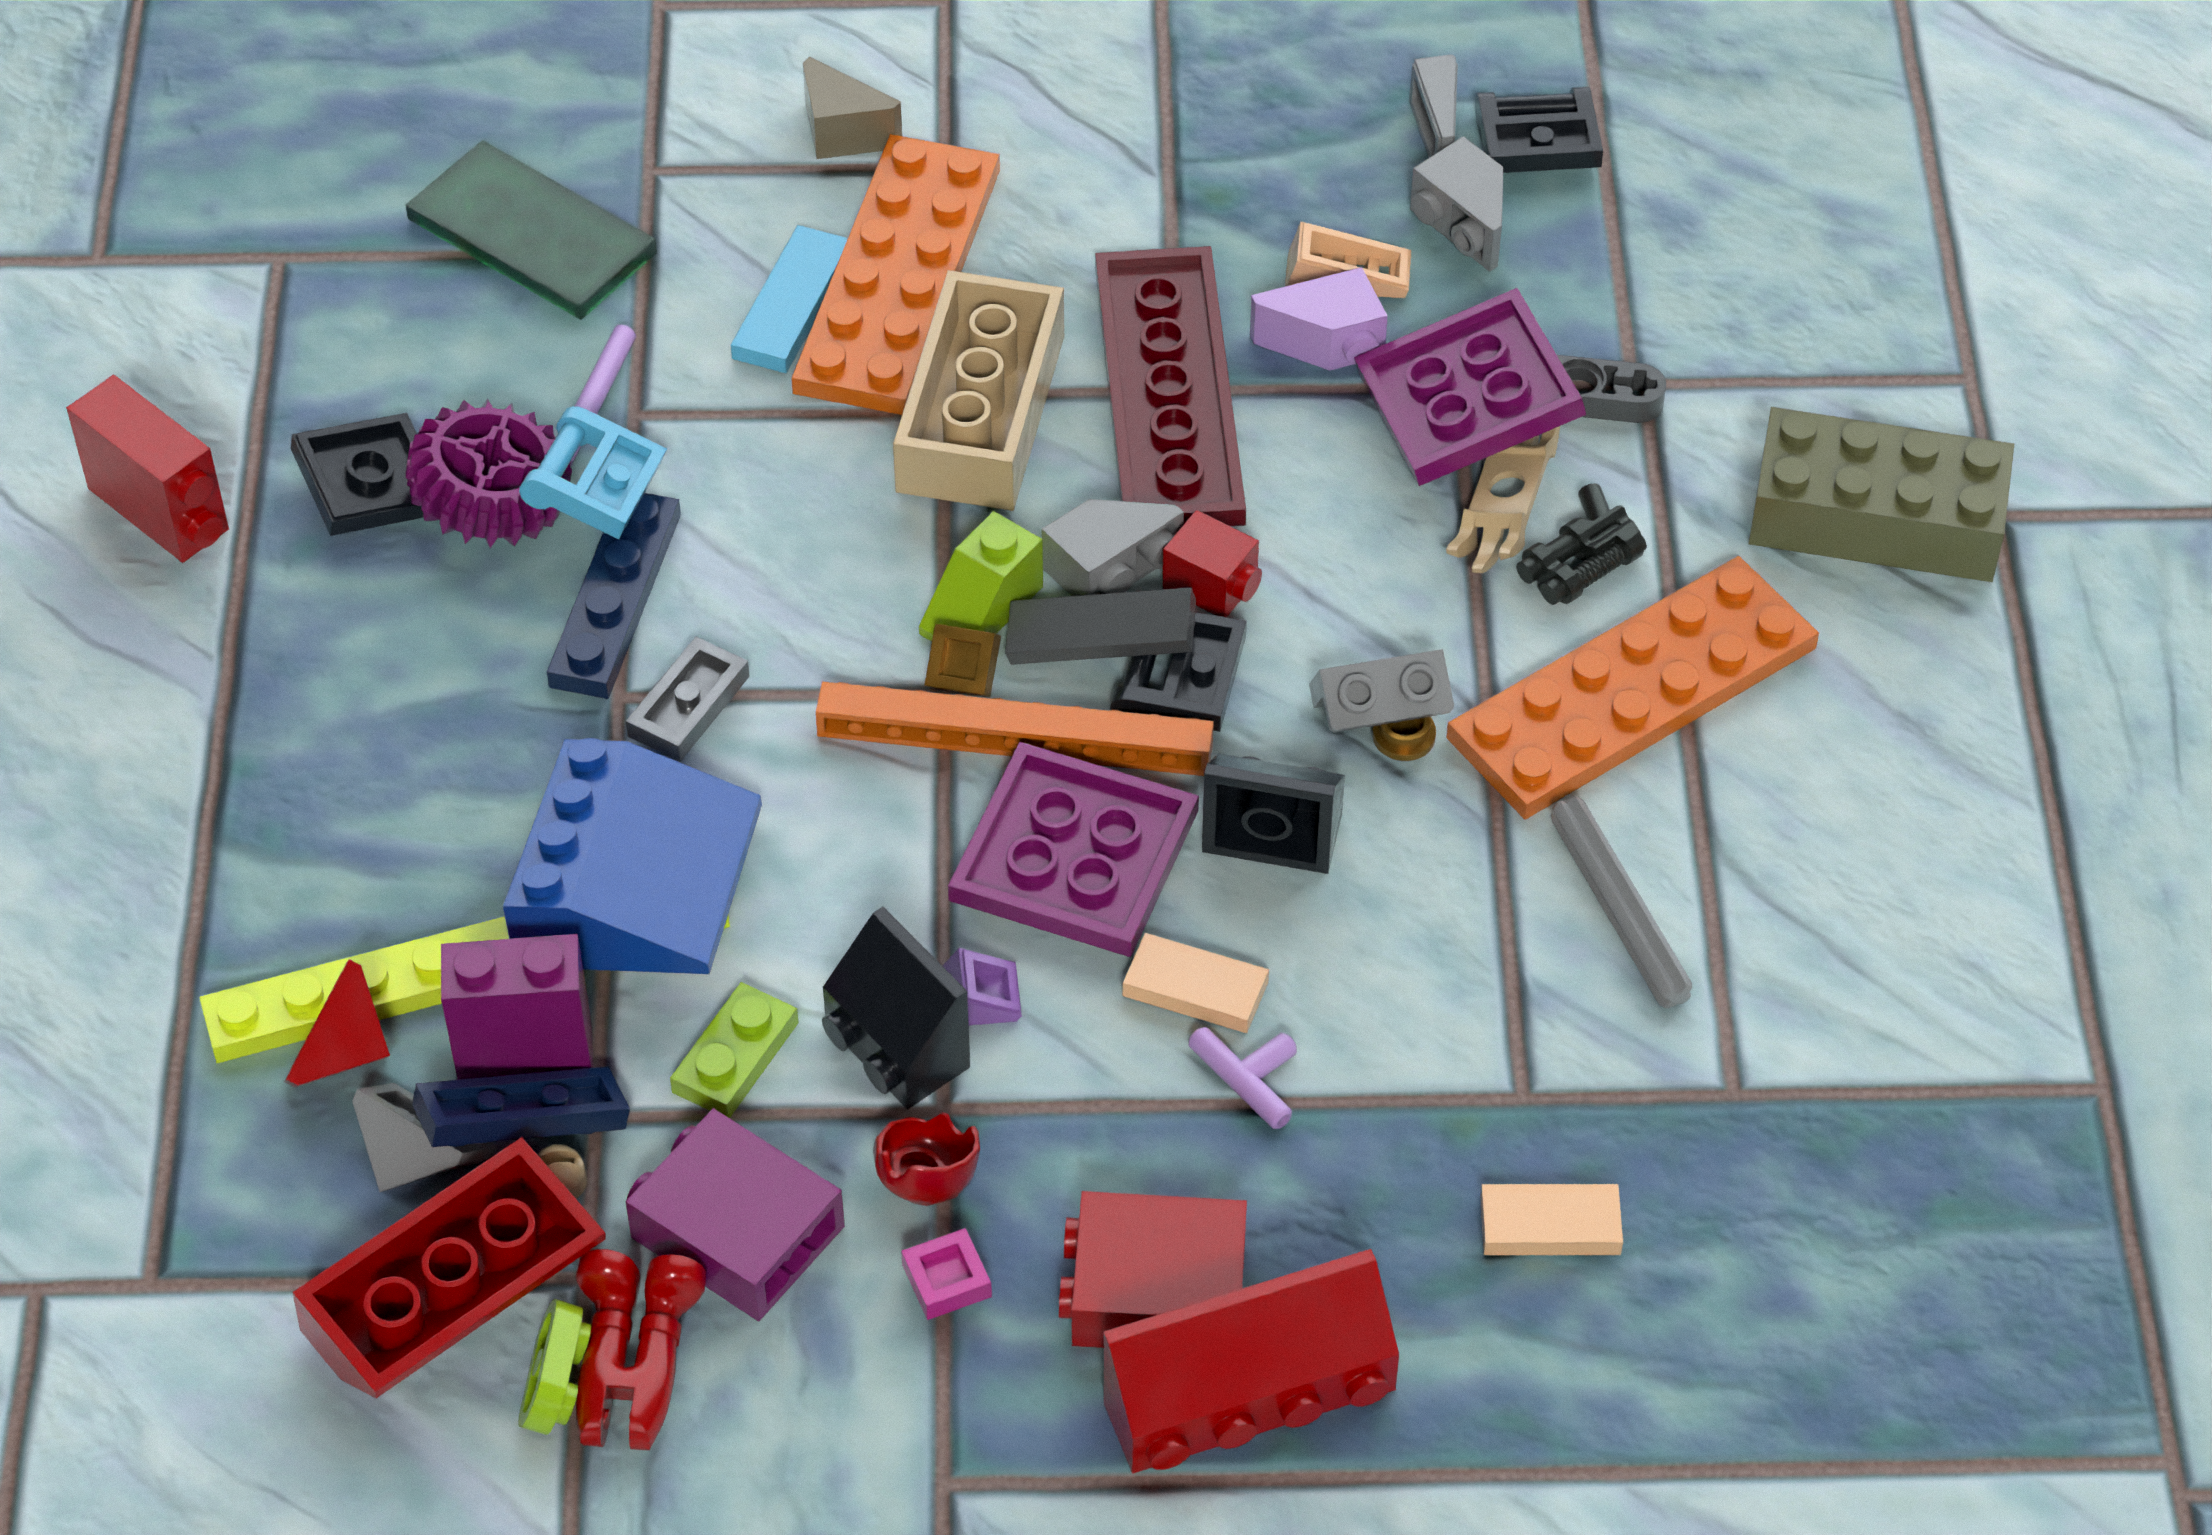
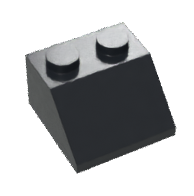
M1218 753L1207 763L1204 773L1202 852L1328 874L1342 817L1345 775L1326 772L1316 767L1302 768L1266 762L1251 756L1237 757Z
M884 906L872 913L824 984L825 1016L822 1018V1025L827 1036L841 1051L850 1049L863 1063L867 1077L878 1091L883 1094L891 1092L908 1110L970 1068L967 990Z

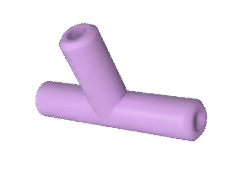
M1202 1027L1192 1033L1189 1038V1047L1272 1129H1280L1289 1122L1292 1110L1261 1080L1296 1055L1297 1046L1288 1034H1278L1246 1058L1240 1060L1209 1028Z

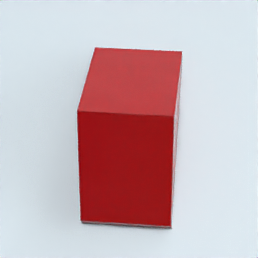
M350 959L346 962L284 1080L285 1083L296 1088L386 1059L390 1056L360 964Z

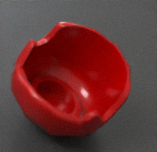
M944 1112L927 1121L914 1117L890 1121L874 1142L873 1156L876 1173L882 1184L889 1191L913 1204L930 1206L954 1199L970 1184L974 1176L980 1153L979 1131L975 1126L967 1128L965 1133H962L953 1125L949 1115Z

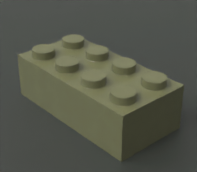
M1771 407L1748 544L1993 582L2005 532L2015 444Z

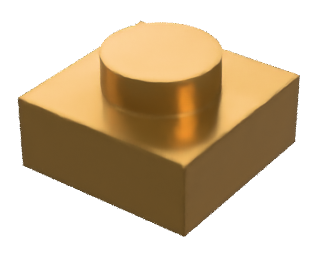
M935 624L924 685L931 688L990 697L1001 636L990 632Z

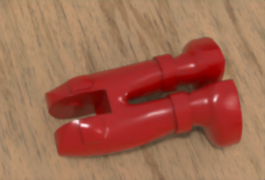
M609 1249L588 1251L580 1257L575 1274L579 1288L594 1303L597 1311L591 1318L590 1340L584 1354L578 1379L576 1422L580 1443L583 1446L604 1447L610 1425L613 1399L632 1401L629 1414L630 1449L650 1451L663 1426L671 1400L676 1372V1347L679 1346L682 1328L678 1320L704 1294L706 1270L697 1261L681 1255H661L650 1261L644 1288L645 1316L641 1319L636 1359L634 1366L625 1367L627 1345L630 1341L633 1325L631 1317L637 1304L641 1283L640 1272L634 1261L625 1254Z

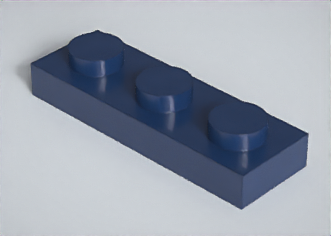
M609 1067L416 1083L412 1106L432 1148L518 1140L521 1137L524 1140L539 1137L626 1129L630 1107Z

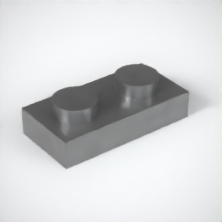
M695 636L626 720L627 736L681 762L750 677L748 661Z

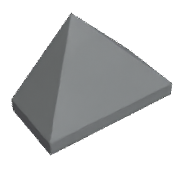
M395 1083L357 1089L352 1100L379 1192L488 1160L495 1155L498 1145L493 1142L466 1144L458 1147L443 1146L432 1148L412 1106L414 1095Z

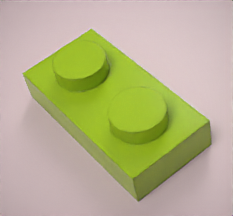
M740 982L670 1077L672 1093L709 1111L714 1108L730 1118L798 1025L797 1008Z

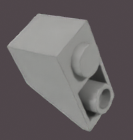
M1463 136L1413 168L1410 210L1415 213L1421 222L1431 225L1454 243L1463 255L1473 258L1489 272L1498 267L1502 230L1503 166Z
M1088 499L1042 528L1043 570L1071 596L1127 592L1132 584L1156 569H1163V549L1183 526L1184 512L1176 505Z

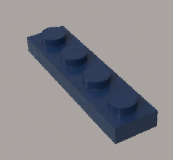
M644 493L619 539L603 532L546 672L549 688L609 699L680 519L679 499Z

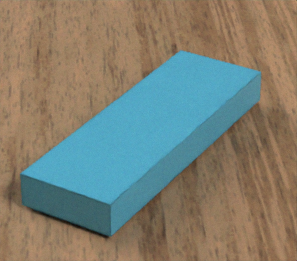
M797 225L731 343L732 359L787 374L813 326L848 238Z

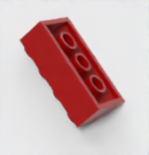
M521 1137L293 1291L299 1328L340 1380L377 1399L606 1239V1233Z
M1372 1249L1104 1331V1406L1132 1474L1149 1468L1156 1470L1170 1469L1184 1462L1190 1455L1215 1447L1224 1449L1236 1448L1249 1442L1256 1434L1285 1425L1290 1428L1302 1427L1315 1421L1322 1413L1351 1404L1356 1407L1371 1405L1381 1400L1388 1392L1395 1391L1399 1351L1377 1261Z

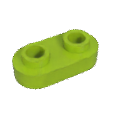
M553 1299L549 1304L541 1322L533 1349L519 1412V1427L548 1435L555 1423L564 1426L567 1424L578 1393V1385L569 1382L572 1364L578 1365L582 1360L591 1333V1324L582 1322L583 1308L581 1306L558 1299Z

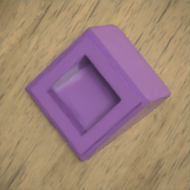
M958 948L944 963L943 967L967 990L969 1026L1017 1022L1022 1017L1016 962Z

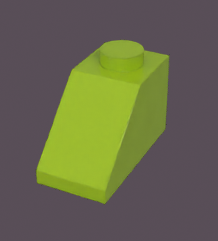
M993 511L955 548L920 622L919 635L932 642L935 624L997 634L1008 623L1010 602L1032 599L1043 588V539Z

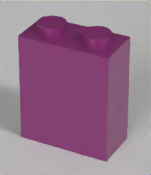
M578 934L441 944V1002L457 1080L593 1068L592 1022Z
M714 1108L697 1126L690 1125L679 1134L667 1158L653 1172H645L635 1181L625 1201L630 1234L633 1240L658 1256L674 1254L697 1261L706 1270L705 1287L758 1322L845 1227L842 1190Z

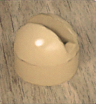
M553 1144L541 1149L537 1155L577 1199L584 1192L587 1185L585 1164L576 1150L567 1145Z

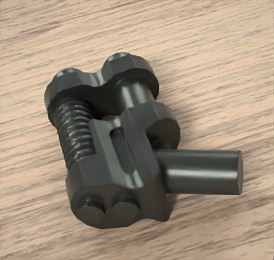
M1599 484L1585 485L1578 492V497L1587 519L1575 518L1560 528V536L1546 545L1538 542L1524 550L1522 561L1516 565L1517 572L1524 582L1528 584L1534 581L1542 583L1540 586L1542 596L1552 605L1558 602L1563 604L1571 603L1582 595L1584 588L1601 579L1602 576L1607 575V573H1610L1611 570L1616 569L1621 564L1628 565L1641 557L1647 548L1644 537L1641 535L1635 522L1628 517L1625 508L1619 505L1611 510L1609 509ZM1572 556L1582 559V563L1573 567V569L1567 564H1563Z

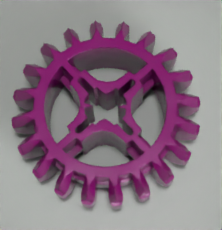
M488 398L481 408H474L465 400L462 401L456 412L442 407L435 419L424 420L423 426L419 429V434H415L414 440L409 446L405 477L407 478V486L410 487L412 504L422 506L421 510L423 511L424 521L440 520L439 524L442 535L455 530L461 532L465 544L472 537L485 538L488 546L491 548L497 538H504L515 547L522 534L536 539L543 526L553 527L560 511L553 507L536 509L529 506L521 498L519 490L529 471L538 469L554 442L553 425L537 426L535 412L523 416L515 413L512 403L504 410L493 408ZM571 461L561 477L569 482L572 475Z

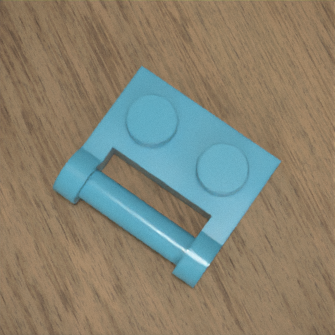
M578 406L569 407L564 411L557 423L558 435L538 469L529 471L520 486L519 493L524 502L533 508L547 509L553 507L619 539L661 465L667 448L585 408ZM588 443L597 449L577 484L575 485L561 478L578 447Z

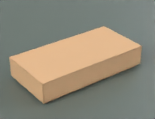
M1144 933L1123 981V996L1248 1033L1268 985L1269 969Z
M1482 1184L1480 1202L1484 1255H1621L1623 1233L1618 1184Z

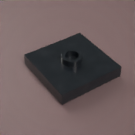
M407 413L292 434L290 449L330 536L424 518L423 511L421 510L422 506L412 504L410 487L407 486V478L405 477L409 446L414 440L415 434H417Z

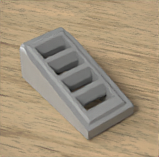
M1454 55L1415 59L1412 64L1409 102L1429 158L1455 142L1458 64Z

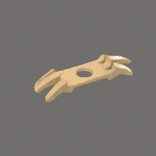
M1560 426L1543 433L1539 443L1538 435L1486 458L1469 509L1463 510L1459 533L1446 548L1447 554L1458 558L1469 555L1478 547V527H1484L1480 548L1472 565L1473 573L1488 571L1499 558L1504 560L1514 557L1525 546L1526 525L1549 458L1555 457ZM1505 478H1518L1525 483L1519 493L1510 497H1497L1491 493L1493 485ZM1509 529L1507 538L1503 543L1504 530Z

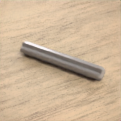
M1575 796L1567 801H1559L1553 807L1552 823L1658 1004L1669 1009L1677 1004L1685 1003L1691 997L1692 982L1586 803L1581 798Z

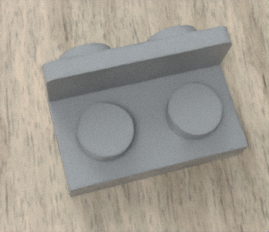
M1443 649L1320 669L1309 683L1313 708L1325 707L1328 726L1332 732L1450 713L1454 708Z

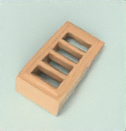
M1300 222L1288 252L1285 286L1360 268L1356 265H1365L1363 270L1377 297L1406 298L1409 291L1411 250ZM1379 266L1389 267V274L1379 272Z

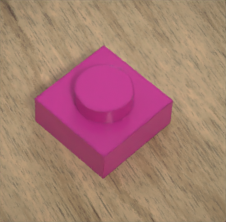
M966 1228L901 1251L902 1266L927 1320L992 1297L991 1281Z

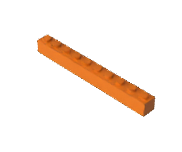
M822 681L815 712L818 737L1013 756L1019 742H1023L1100 766L1204 776L1206 765L1211 760L1213 748L1214 721L1198 718L1187 719L1161 716L1159 714L1148 715L1119 710L1089 709L1080 706L1049 705L1041 702L1030 703L1001 698L971 697L962 694L931 693L923 690L892 689L884 686L852 685L845 682L833 683Z

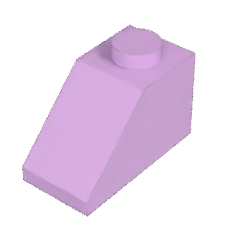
M1360 267L1251 295L1250 337L1255 345L1331 371L1356 364L1354 357L1386 344L1388 316L1363 268Z

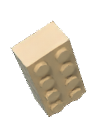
M951 270L947 271L893 442L896 493L1014 511L1064 340L1063 287Z

